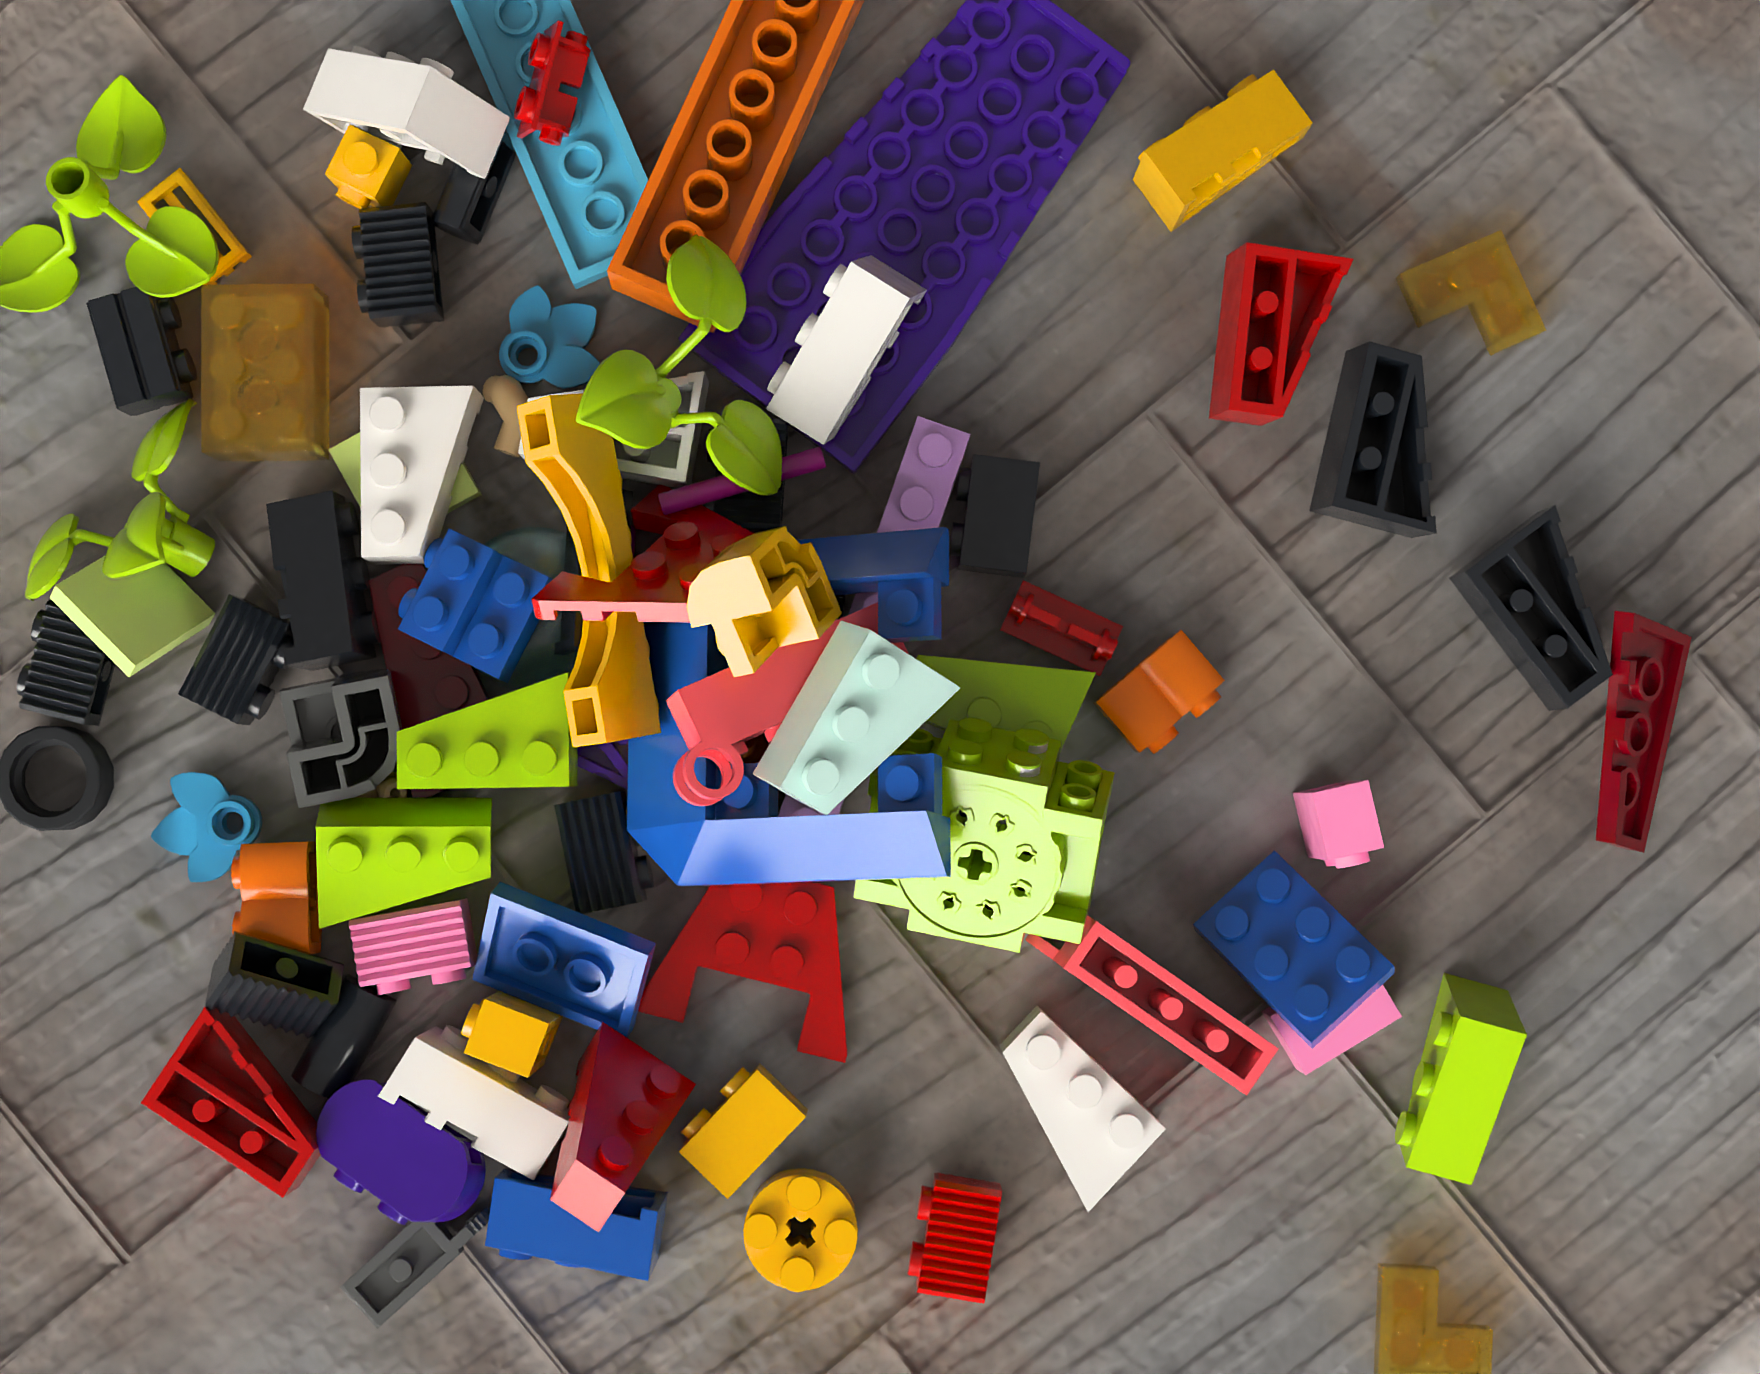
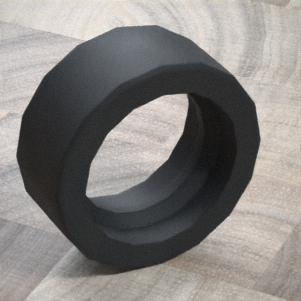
M37 726L19 734L6 747L0 759V799L5 810L20 824L39 831L73 830L93 821L107 806L114 788V766L106 748L90 733L74 727ZM61 745L72 749L82 758L86 767L87 785L82 797L74 806L63 811H49L38 807L30 799L25 787V771L30 759L37 751L48 746Z

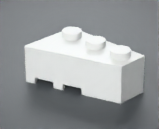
M354 46L352 52L328 48L303 110L344 134L350 124L400 149L402 145L426 150L424 158L428 161L442 165L446 157L465 168L468 173L484 179L487 176L510 120L509 116L453 81L452 76L454 72L449 67L435 60L422 58L420 64H416L414 61L394 52H387L386 57L382 58L378 54L359 46Z
M872 255L851 261L848 268L840 264L830 277L823 291L825 295L830 297L820 316L812 313L807 318L795 339V342L802 347L792 365L784 361L771 379L767 390L773 393L774 396L766 409L823 445L833 439L871 380L870 375L886 348L890 349L899 336L897 330L913 302L918 305L927 290Z
M446 1025L444 1030L435 1026L416 1036L378 1097L393 1105L399 1096L404 1097L428 1113L424 1119L426 1123L439 1130L445 1124L472 1140L471 1146L474 1149L534 1180L542 1171L567 1131L570 1118L567 1115V1106L570 1101L561 1093L546 1085H541L537 1090L519 1078L521 1075L464 1054L463 1052L469 1038L462 1036L461 1030L453 1026Z

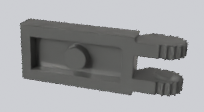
M487 1208L477 1211L465 1222V1226L455 1236L441 1222H411L342 1284L340 1288L378 1329L464 1250L462 1246L488 1223L490 1211Z

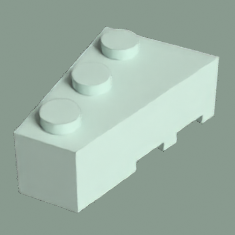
M841 620L755 768L753 775L795 800L828 815L948 701L960 687L872 630Z

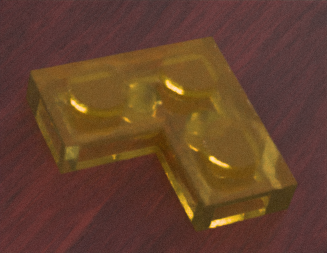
M1501 230L1400 273L1396 277V281L1418 328L1468 307L1490 356L1534 338L1546 331Z
M1378 1263L1374 1374H1491L1493 1330L1488 1325L1437 1323L1439 1270L1435 1266Z

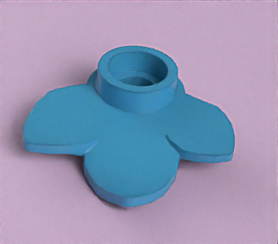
M539 285L525 291L515 300L509 312L511 333L505 337L499 350L500 364L505 373L520 383L531 384L544 379L562 389L574 388L588 383L600 365L599 361L584 349L589 344L595 331L596 309L591 305L579 303L564 304L552 308L549 298ZM525 348H534L538 353L537 360L529 366L521 365L518 361L519 353Z
M197 772L175 775L171 777L170 785L181 807L175 809L157 825L151 834V838L170 852L189 856L188 877L190 882L216 880L231 869L232 860L237 855L238 850H240L241 844H253L259 837L262 829L260 810L250 799L239 795H230L221 780L215 776ZM234 812L240 814L244 822L243 828L236 834L227 827V819Z

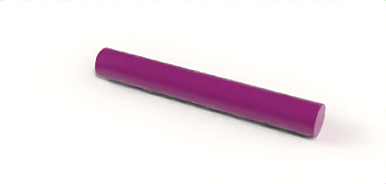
M821 447L782 457L781 481L826 468ZM721 475L660 493L658 497L665 516L749 490L740 487L726 476Z

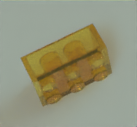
M315 284L202 285L201 452L220 462L329 460V297Z

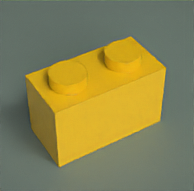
M498 991L487 998H483L480 1004L474 1003L470 1008L461 1031L462 1036L469 1038L463 1053L529 1078L544 1066L563 1016Z
M761 1064L751 1073L744 1067H741L721 1088L720 1092L726 1099L712 1114L703 1107L681 1131L687 1140L683 1143L679 1153L727 1199L807 1116L808 1109Z

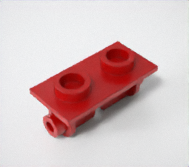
M558 20L547 28L543 34L540 32L536 34L528 56V65L534 67L530 87L524 86L521 89L514 110V118L521 120L517 133L518 138L522 139L535 130L541 131L539 140L555 146H560L562 138L569 136L578 100L577 97L560 92V83L576 89L581 88L591 52L590 48L586 46L587 36L575 31H567L565 37L560 36L564 24L562 21Z
M1023 580L1000 631L1084 670L1096 672L1095 675L1101 676L1107 661L1111 659L1119 641L1118 637L1123 626Z

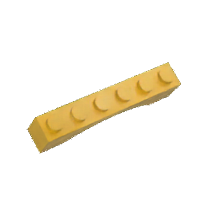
M583 393L549 395L517 405L525 462L544 483L560 508L574 540L582 576L612 582L631 565L633 560L631 532L627 525L622 494V476L618 469L613 437L600 430L576 422V415ZM613 612L604 621H583L582 637L575 664L563 690L572 747L610 743L661 733L658 715L659 703L655 695L649 660L650 647L646 639L644 623L638 622L636 612Z

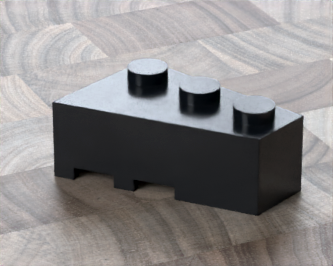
M1556 505L1534 514L1449 577L1549 711L1568 709L1613 675L1591 609L1585 605L1575 575L1578 573L1573 556L1569 557L1558 525L1561 520Z

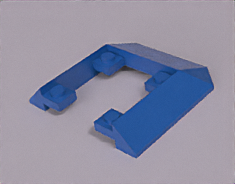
M938 527L797 540L800 544L812 543L822 562L834 595L878 592V635L890 643L942 639L941 587L949 586L948 528ZM643 622L646 639L650 647L649 660L655 695L659 703L658 715L661 733L628 739L627 831L677 886L951 877L950 818L942 816V756L935 753L891 755L878 766V812L778 817V789L753 775L758 763H743L744 774L738 788L713 805L695 806L682 799L673 783V770L678 759L689 749L666 700L678 689L726 669L727 660L718 649L712 624L691 628V624L687 622ZM697 757L694 763V772L698 781L707 788L719 789L722 776L717 764L708 758Z

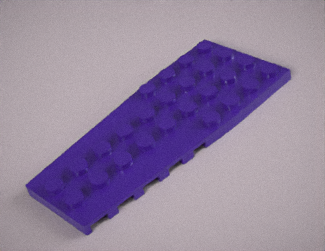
M966 0L957 10L955 18L936 38L933 37L920 51V56L900 78L896 77L884 90L882 98L864 118L861 116L845 133V139L828 157L824 156L777 208L760 230L740 275L746 292V311L738 328L730 332H723L716 328L714 333L709 332L691 352L767 408L774 396L773 393L767 390L771 379L784 361L792 365L802 347L795 342V339L801 327L812 313L820 316L830 299L823 291L830 277L840 264L848 268L851 261L872 255L925 288L927 291L918 305L913 302L897 330L899 336L890 349L886 348L870 375L871 380L833 439L823 445L788 423L789 426L817 447L820 446L822 451L855 474L956 342L1127 74L1130 60L1050 0ZM689 323L678 337L679 343L683 344L698 326Z

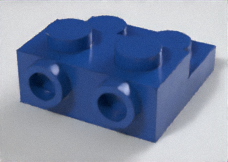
M449 528L444 539L437 538L429 545L424 557V564L428 570L419 588H412L403 596L398 611L400 618L403 620L398 630L508 683L540 620L535 617L531 599L553 579Z

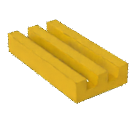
M178 168L141 197L137 203L149 218L158 210L155 204L161 199H164L169 206L186 209L173 192L179 185L182 187L231 249L224 256L218 249L219 259L216 273L210 278L209 282L203 285L208 290H211L218 284L216 282L217 279L223 275L229 276L235 271L233 268L240 261L245 263L252 256L186 172Z

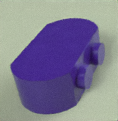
M377 1080L351 1082L337 1090L328 1099L317 1123L316 1136L321 1157L337 1168L333 1176L340 1183L358 1193H362L366 1189L381 1201L377 1208L384 1215L402 1225H406L408 1220L411 1222H445L462 1215L477 1200L485 1181L486 1165L484 1154L471 1146L472 1140L446 1124L439 1130L426 1123L424 1119L428 1113L402 1096L398 1097L394 1105L378 1097L386 1083H380Z

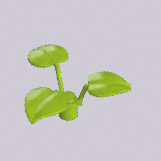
M119 75L101 94L88 113L77 138L76 152L78 158H62L55 162L47 173L46 187L49 193L57 199L53 202L52 208L59 214L63 236L50 226L32 224L14 232L0 247V306L18 312H43L58 307L73 294L80 281V271L77 265L68 258L77 250L70 213L79 218H93L104 212L133 235L140 238L129 248L125 265L129 279L146 294L160 298L174 297L206 284L215 275L219 259L217 243L208 226L195 213L181 207H162L151 216L145 230L109 202V189L101 178L115 180L118 178L120 170L128 173H139L146 170L160 156L166 142V127L160 113L125 76Z
M694 235L671 255L667 267L666 281L668 291L679 310L687 317L699 320L697 329L657 369H654L652 363L644 355L633 350H619L609 355L597 367L586 385L577 411L576 422L600 430L621 443L638 449H650L659 445L666 439L670 428L681 424L708 423L715 428L707 436L706 448L718 470L729 480L744 489L760 495H773L778 492L781 485L782 452L776 427L769 416L755 404L744 400H735L727 404L723 409L722 417L716 412L679 413L678 408L682 401L680 390L672 380L666 378V375L709 333L711 324L723 332H730L738 328L746 311V292L742 278L734 263L712 241L703 236Z
M190 398L165 413L155 422L142 439L134 458L131 475L138 482L144 480V486L151 494L147 495L135 506L124 529L114 538L77 529L79 517L72 513L58 519L42 536L33 553L28 570L25 598L34 601L49 591L65 571L71 559L74 546L85 541L109 547L104 558L102 571L110 578L129 576L164 563L191 577H195L205 568L213 554L215 540L187 524L190 515L179 509L158 484L159 474L167 469L175 456L191 407L197 404L196 401ZM165 510L171 515L170 519L165 518Z

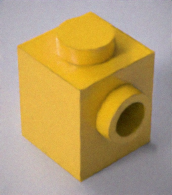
M349 124L325 175L338 188L336 196L358 209L368 208L369 205L373 207L391 206L394 204L413 165L400 148Z

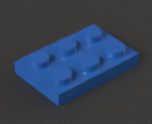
M1275 850L1193 924L1195 931L1312 1049L1395 973V966Z
M499 882L490 894L472 980L596 1030L604 1022L628 1038L634 1029L656 943Z

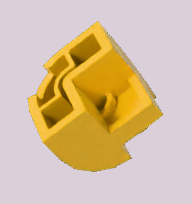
M786 526L752 534L727 546L699 573L690 586L687 601L691 628L712 624L718 649L726 657L734 677L755 673L778 647L819 639L842 614L822 562L812 543L800 544L787 532Z

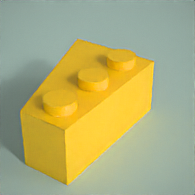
M1274 69L1259 79L1254 74L1249 75L1227 93L1229 98L1212 109L1210 106L1204 107L1190 117L1180 129L1166 138L1159 139L1138 156L1140 163L1133 181L1170 232L1303 139L1313 124Z

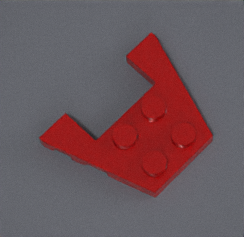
M658 485L633 507L631 512L635 529L662 534V536L644 553L633 558L631 565L612 582H605L562 571L531 599L535 617L542 620H556L558 616L557 611H581L583 621H604L613 612H636L638 622L690 623L687 601L691 584L699 573L727 546L754 533L702 505L664 516L658 494L672 489L664 485Z
M818 882L710 885L644 989L638 1012L683 1023L698 966L809 993L810 999L797 1051L845 1063L848 1051L835 886Z

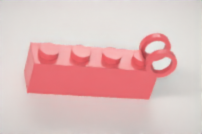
M878 602L834 621L819 639L778 647L755 673L734 677L729 667L678 689L666 700V703L689 749L678 759L673 770V783L680 797L695 806H710L734 792L740 785L744 774L741 755L749 751L745 742L763 733L768 743L772 741L841 620L870 629L878 634ZM904 642L892 643L908 653ZM697 757L708 758L717 764L722 776L719 789L707 788L698 781L694 772V763Z
M1087 916L1080 944L1066 941L1059 950L1040 936L1028 934L1025 938L1028 943L1050 957L1062 968L1246 1096L1279 1050L1272 1043L1090 916Z

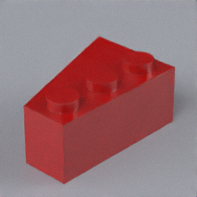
M1249 242L1226 255L1209 419L1262 426L1284 416L1311 356L1309 351L1322 323L1326 322L1333 307L1330 304L1343 276L1347 275L1354 260L1353 258Z
M204 1007L141 1101V1104L284 1198L301 1185L321 1155L316 1136L317 1122L235 1016L231 1017L227 1012L220 1014L216 1008L209 1011L207 1007Z
M602 1022L578 1061L576 1070L578 1078L575 1093L570 1101L567 1114L570 1116L567 1133L561 1143L550 1197L552 1202L597 1232L601 1230L696 1086V1083L604 1022Z

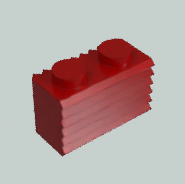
M934 1173L932 1187L921 1186L917 1219L925 1220L926 1227L923 1243L912 1242L907 1275L917 1277V1293L984 1304L1002 1199L1000 1183L951 1174Z

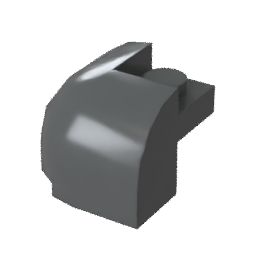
M376 669L342 674L338 678L283 688L279 691L291 741V748L287 751L286 755L298 808L357 797L376 789L393 771L397 762V732L402 730V722L390 670Z

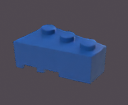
M503 1169L495 1177L485 1246L499 1249L500 1256L510 1259L528 1260L534 1256L552 1260L556 1264L566 1267H584L649 1281L659 1259L668 1192L629 1187L601 1230L597 1232L550 1200L555 1176L538 1174L532 1180L515 1170Z

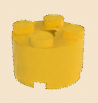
M807 1168L783 1170L767 1179L752 1197L743 1229L745 1248L756 1270L771 1283L793 1292H803L819 1288L838 1277L852 1259L858 1239L856 1211L849 1193L839 1181L829 1174ZM795 1217L800 1222H804L808 1218L813 1220L814 1222L811 1225L812 1237L809 1239L802 1235L795 1238L789 1235L792 1225L790 1219Z

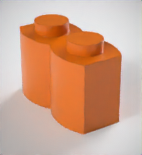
M1179 630L1093 703L1136 753H1140L1148 747L1155 754L1179 734L1173 725L1190 711L1195 718H1198L1221 698V695L1215 689L1225 680L1186 634Z
M316 842L241 844L240 855L234 856L231 866L233 886L235 889H240L242 897L241 911L235 912L233 917L232 933L234 934V931L310 954L320 953L322 928L319 929Z

